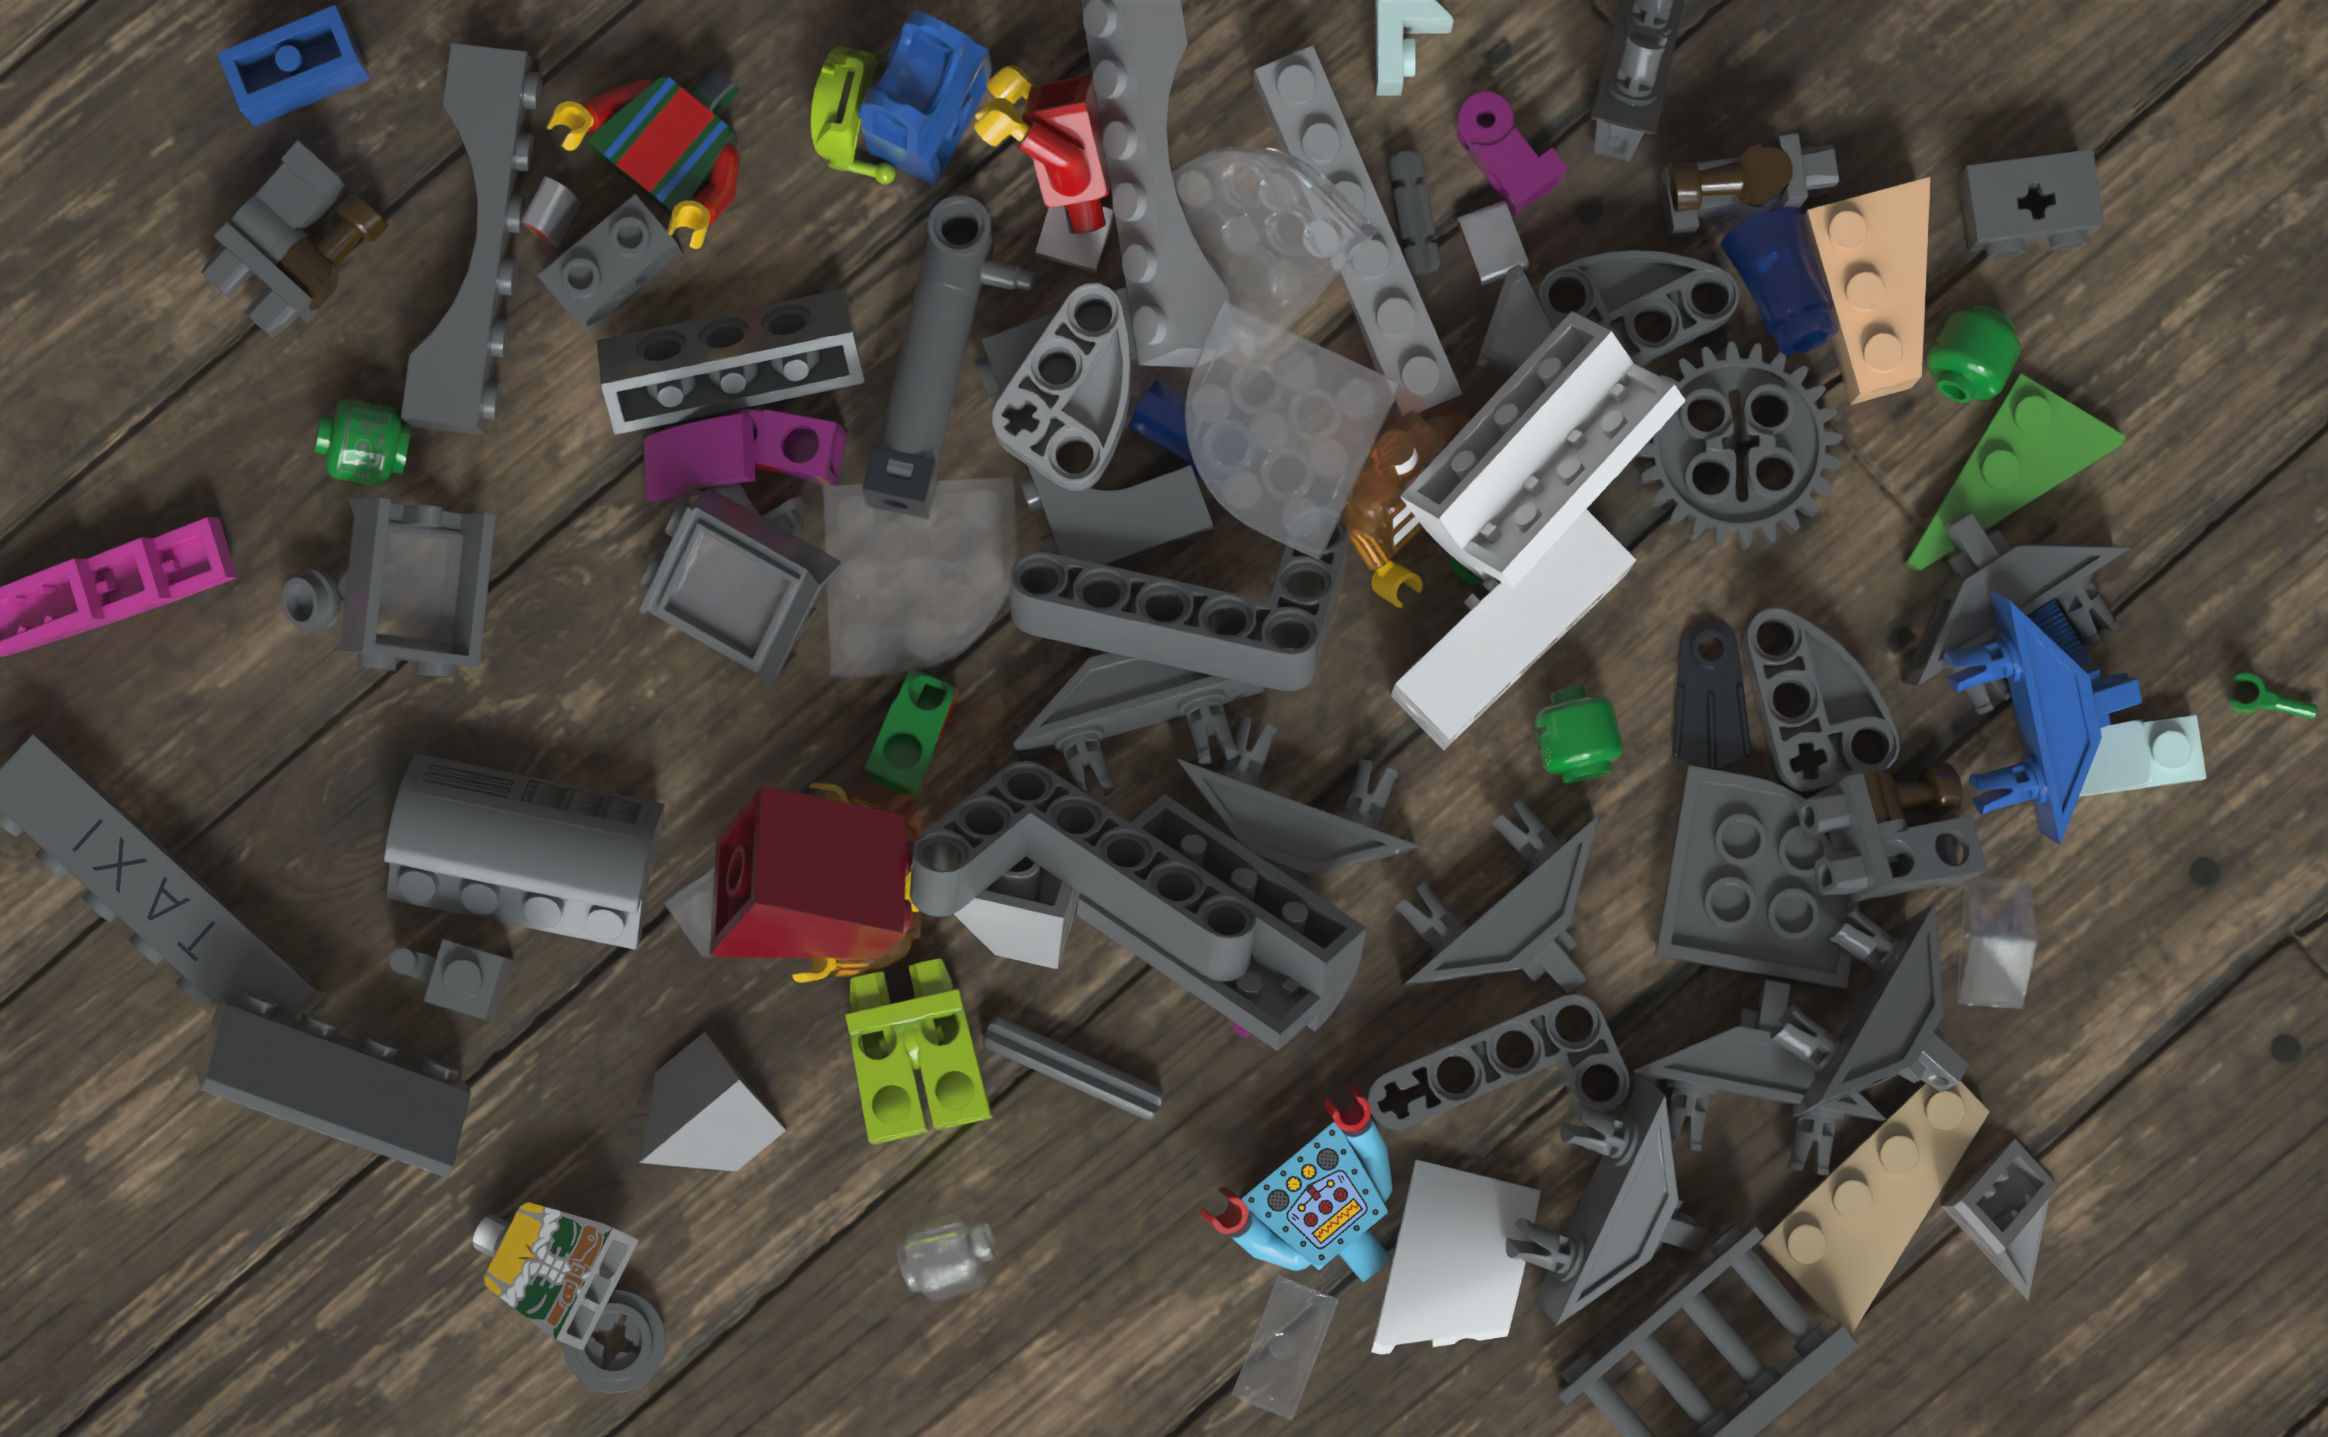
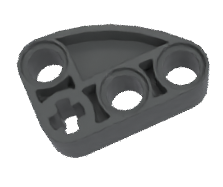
M1630 250L1606 252L1580 258L1555 268L1548 273L1536 295L1535 309L1546 335L1549 336L1569 315L1560 313L1552 307L1548 298L1549 292L1561 285L1574 288L1581 295L1583 302L1582 308L1575 313L1612 331L1633 363L1642 368L1723 327L1738 304L1739 290L1736 281L1730 273L1694 258L1656 251ZM1701 286H1710L1718 290L1723 298V310L1712 315L1700 312L1692 303L1691 292ZM1643 314H1655L1666 324L1667 337L1655 343L1641 339L1635 331L1634 320Z
M1768 608L1758 613L1744 628L1741 637V650L1773 773L1778 783L1797 794H1807L1823 790L1846 776L1861 773L1866 775L1877 771L1883 772L1888 769L1897 759L1900 750L1899 736L1885 701L1862 666L1837 641L1814 624L1793 612L1782 608ZM1764 624L1780 626L1788 636L1789 646L1786 653L1772 656L1761 650L1756 636L1759 626ZM1790 685L1796 687L1802 693L1805 707L1801 716L1788 718L1776 711L1773 705V693L1776 687ZM1868 731L1879 738L1883 753L1878 763L1865 764L1855 758L1851 750V741L1856 732ZM1799 747L1806 748L1807 756L1815 753L1820 761V766L1811 771V779H1804L1803 770L1794 773L1790 766V761L1799 755Z

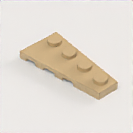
M1961 1081L1943 1092L1924 1082L1829 1173V1176H1826L1784 1216L1758 1244L1834 1323L1840 1320L1852 1334L1990 1111Z

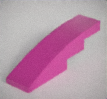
M206 517L158 537L139 538L88 559L73 558L0 587V658L120 621L238 578L220 519Z

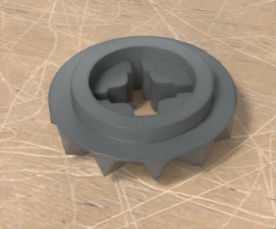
M614 1290L593 1331H612L616 1323L621 1321L624 1314L627 1316L624 1323L626 1326L624 1337L633 1341V1345L640 1347V1353L634 1350L630 1352L620 1351L615 1356V1359L610 1361L608 1368H605L604 1365L607 1359L605 1356L606 1345L598 1341V1337L591 1335L583 1351L563 1343L564 1356L570 1370L582 1383L594 1390L604 1393H623L636 1389L650 1380L664 1360L667 1332L656 1308L634 1292Z

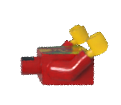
M1005 66L986 84V87L996 99L990 101L975 115L978 120L974 125L976 132L991 146H997L1009 134L1018 140L1017 149L1033 158L1045 206L1048 208L1064 207L1068 229L1071 234H1083L1103 228L1106 225L1101 198L1109 195L1110 180L1103 148L1096 94L1093 87V75L1089 74L1034 85L1024 70L1018 66ZM1022 96L1026 99L1022 113L1023 121L1020 113L1013 105Z

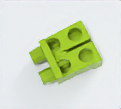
M941 958L909 966L915 999L891 1004L884 972L871 973L850 979V1002L853 1013L845 1014L851 1039L868 1141L873 1145L929 1133L916 1069H921L932 1123L936 1130L993 1118L963 995L959 989L954 990L950 975Z

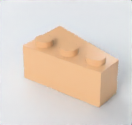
M1930 177L1809 209L1799 223L1850 405L1911 389L1922 377Z

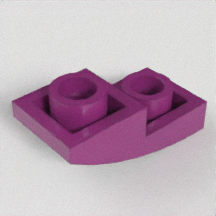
M743 413L721 416L676 426L645 437L646 500L656 502L698 496L708 487L755 481L753 418Z

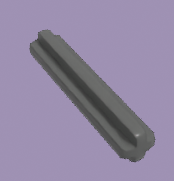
M1000 1016L994 1017L991 1020L983 1037L985 1048L1145 1120H1153L1156 1117L1164 1099V1092L1161 1088Z

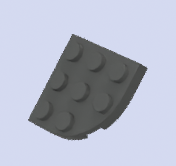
M1690 765L1686 767L1654 956L1837 989H1847L1852 954L1838 943L1832 942L1828 936L1829 933L1841 927L1836 921L1850 906L1854 905L1859 909V901L1848 903L1846 894L1820 893L1814 874L1815 861L1826 855L1834 854L1829 833L1808 836L1802 831L1796 809L1800 803L1806 801L1803 797L1784 786L1768 780Z

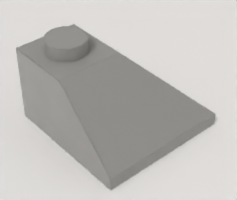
M1025 856L970 903L954 913V915L995 955L1058 969L1073 923L1079 892Z

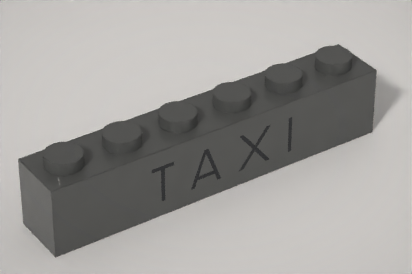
M32 734L0 769V825L15 837H18L24 831L41 846L35 853L38 860L63 880L70 873L88 889L82 896V899L107 921L111 922L116 916L122 919L135 931L128 939L130 943L156 965L163 958L166 959L182 974L176 981V984L200 1006L205 1008L210 1001L217 1006L222 993L239 998L241 991L247 990L277 1002L279 1005L276 1012L300 1020L303 1012L309 1013L326 995L327 992L47 739Z

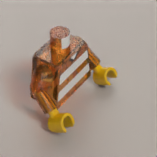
M1414 410L1407 412L1353 463L1347 472L1348 498L1341 513L1342 519L1340 523L1345 531L1346 526L1349 528L1348 541L1365 567L1370 571L1375 570L1371 583L1373 591L1398 608L1403 607L1397 598V590L1402 582L1418 593L1422 591L1423 587L1422 580L1417 574L1398 562L1391 560L1394 554L1423 528L1400 496L1470 422L1471 418L1461 412L1453 411L1435 414L1428 420H1425Z

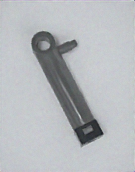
M954 195L940 201L933 208L928 218L929 236L878 444L877 447H872L862 488L866 505L869 507L929 519L939 479L937 467L981 285L986 284L1010 290L1022 289L1030 291L1033 289L1036 274L1033 271L1021 269L1018 265L990 260L993 254L994 238L991 219L987 209L978 200L961 195ZM957 226H969L977 232L976 237L965 245H954L945 239L946 234Z

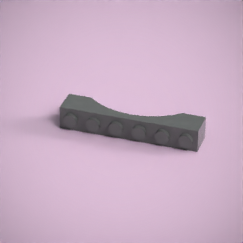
M451 43L443 106L457 127L472 164L478 198L477 236L469 270L453 305L435 330L409 355L401 418L411 427L486 436L488 419L497 420L499 416L502 386L500 382H493L496 357H506L510 337L509 320L501 319L504 295H514L518 277V259L510 257L513 233H522L524 224L521 220L526 212V197L518 195L521 171L529 172L531 170L534 155V135L526 133L529 109L538 110L542 95V72L534 71L535 65L525 51Z

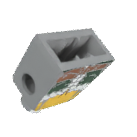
M525 1202L519 1207L511 1223L494 1214L486 1216L475 1231L473 1246L475 1249L493 1258L484 1275L486 1287L548 1336L583 1351L639 1240L604 1223Z

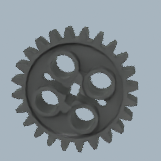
M1729 342L1721 361H1717L1713 352L1708 347H1704L1700 352L1699 369H1696L1684 358L1678 361L1676 367L1681 379L1679 383L1670 377L1661 376V378L1675 384L1686 401L1667 420L1664 426L1651 438V443L1646 444L1634 456L1636 459L1652 461L1653 466L1641 474L1639 482L1640 484L1659 483L1661 489L1654 496L1650 504L1652 507L1671 502L1675 507L1667 523L1671 527L1678 524L1685 517L1692 520L1690 539L1693 541L1702 534L1705 528L1714 530V546L1718 549L1723 546L1729 533H1736L1741 550H1747L1750 547L1753 532L1755 531L1760 533L1767 545H1771L1776 541L1777 531L1775 524L1780 523L1788 532L1794 534L1800 528L1798 518L1794 512L1796 509L1811 517L1820 510L1817 503L1809 495L1811 492L1819 495H1829L1833 490L1834 486L1820 474L1821 472L1836 471L1841 466V460L1826 454L1825 451L1826 448L1839 444L1843 440V436L1836 432L1824 431L1823 425L1831 421L1838 412L1836 408L1817 409L1815 402L1818 401L1826 388L1824 385H1820L1808 390L1804 389L1801 383L1808 371L1805 365L1795 370L1791 375L1784 372L1786 353L1783 351L1773 359L1771 364L1762 362L1761 344L1755 343L1747 359H1740L1735 343ZM1732 390L1737 391L1740 396V439L1743 443H1752L1753 448L1749 449L1742 461L1744 482L1748 496L1745 502H1740L1736 498L1735 452L1731 449H1723V444L1727 443L1734 430L1732 411L1728 401V393ZM1759 398H1770L1776 401L1782 408L1783 422L1776 427H1763L1752 417L1751 403ZM1697 402H1705L1714 406L1720 417L1719 427L1710 432L1695 429L1687 417L1688 407ZM1766 460L1780 463L1787 471V487L1778 491L1764 488L1757 480V464ZM1704 464L1718 468L1724 476V490L1716 495H1706L1698 491L1692 480L1693 469Z

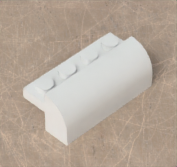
M1571 311L1400 497L1425 530L1464 567L1484 581L1493 576L1514 588L1686 400L1675 384L1634 364L1612 331Z

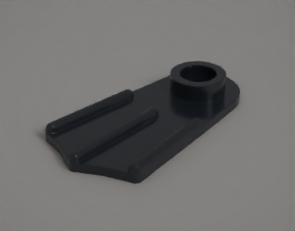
M1704 621L1695 624L1686 632L1680 646L1672 757L1701 768L1719 770L1730 763L1751 757L1752 748L1738 641L1734 633L1724 624L1716 621ZM1705 638L1716 639L1722 647L1720 658L1715 661H1708L1702 658L1698 650L1700 641Z

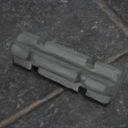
M1405 151L1390 156L1388 165L1391 183L1397 184L1393 195L1401 242H1406L1407 247L1403 248V256L1411 275L1431 274L1438 271L1440 258L1437 243H1432L1431 238L1435 237V228L1427 184H1422V179L1426 175L1423 155L1420 151Z

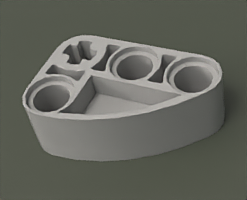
M1087 283L1076 288L1068 296L997 400L992 411V425L999 444L1007 452L1058 486L1069 491H1082L1090 488L1101 478L1119 442L1129 405L1131 369L1128 333L1121 303L1118 296L1109 287L1099 283ZM1089 303L1105 305L1112 314L1110 323L1104 329L1097 332H1089L1082 329L1075 320L1078 311ZM1054 355L1068 357L1076 366L1074 376L1068 382L1061 385L1050 384L1040 376L1042 364ZM1027 409L1034 412L1032 419L1037 429L1033 433L1022 429L1017 436L1009 434L1012 429L1010 421L1006 419L1007 416L1013 413L1021 417ZM1072 443H1080L1087 446L1094 456L1091 465L1085 471L1078 474H1070L1063 471L1057 463L1059 452L1065 446Z

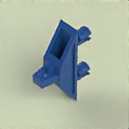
M1990 590L1998 628L1997 640L1954 652H1944L1943 661L1954 668L1967 667L1947 676L1954 692H1960L1965 688L1997 679L2008 678L2024 755L2022 763L1970 775L1969 784L1980 791L1991 790L1972 799L1980 815L1987 814L1995 809L2033 800L2040 833L2060 845L2102 739L2100 728L2111 725L2109 713L2142 703L2138 679L2128 676V673L2101 678L2100 669H2097V667L2083 670L2009 599Z

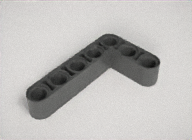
M1314 506L1300 512L1292 523L1269 601L1048 552H1032L1016 560L1011 568V617L1014 624L1021 631L1030 635L1276 690H1299L1312 682L1319 666L1346 573L1349 525L1346 518L1338 510L1327 506ZM1222 634H1228L1233 636H1222ZM1284 648H1293L1295 650H1285Z
M1022 761L1005 767L924 832L914 843L909 896L912 904L919 911L928 915L941 917L958 912L1026 856L1201 975L1211 980L1226 982L1243 976L1249 968L1257 915L1254 908L1245 899L1038 763Z

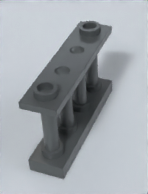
M1736 1222L1707 1247L1714 1255L1708 1262L1597 1357L1590 1349H1587L1573 1360L1560 1373L1566 1383L1559 1388L1558 1396L1568 1405L1584 1392L1622 1437H1656L1603 1375L1633 1350L1698 1425L1694 1431L1699 1437H1754L1855 1351L1859 1344L1840 1320L1830 1329L1823 1322L1816 1325L1751 1250L1756 1243L1765 1237L1763 1231L1755 1222L1745 1230ZM1729 1266L1734 1268L1797 1341L1793 1348L1799 1355L1780 1371L1774 1364L1767 1367L1701 1291ZM1680 1308H1683L1747 1383L1744 1390L1750 1397L1731 1413L1724 1406L1717 1409L1652 1333Z

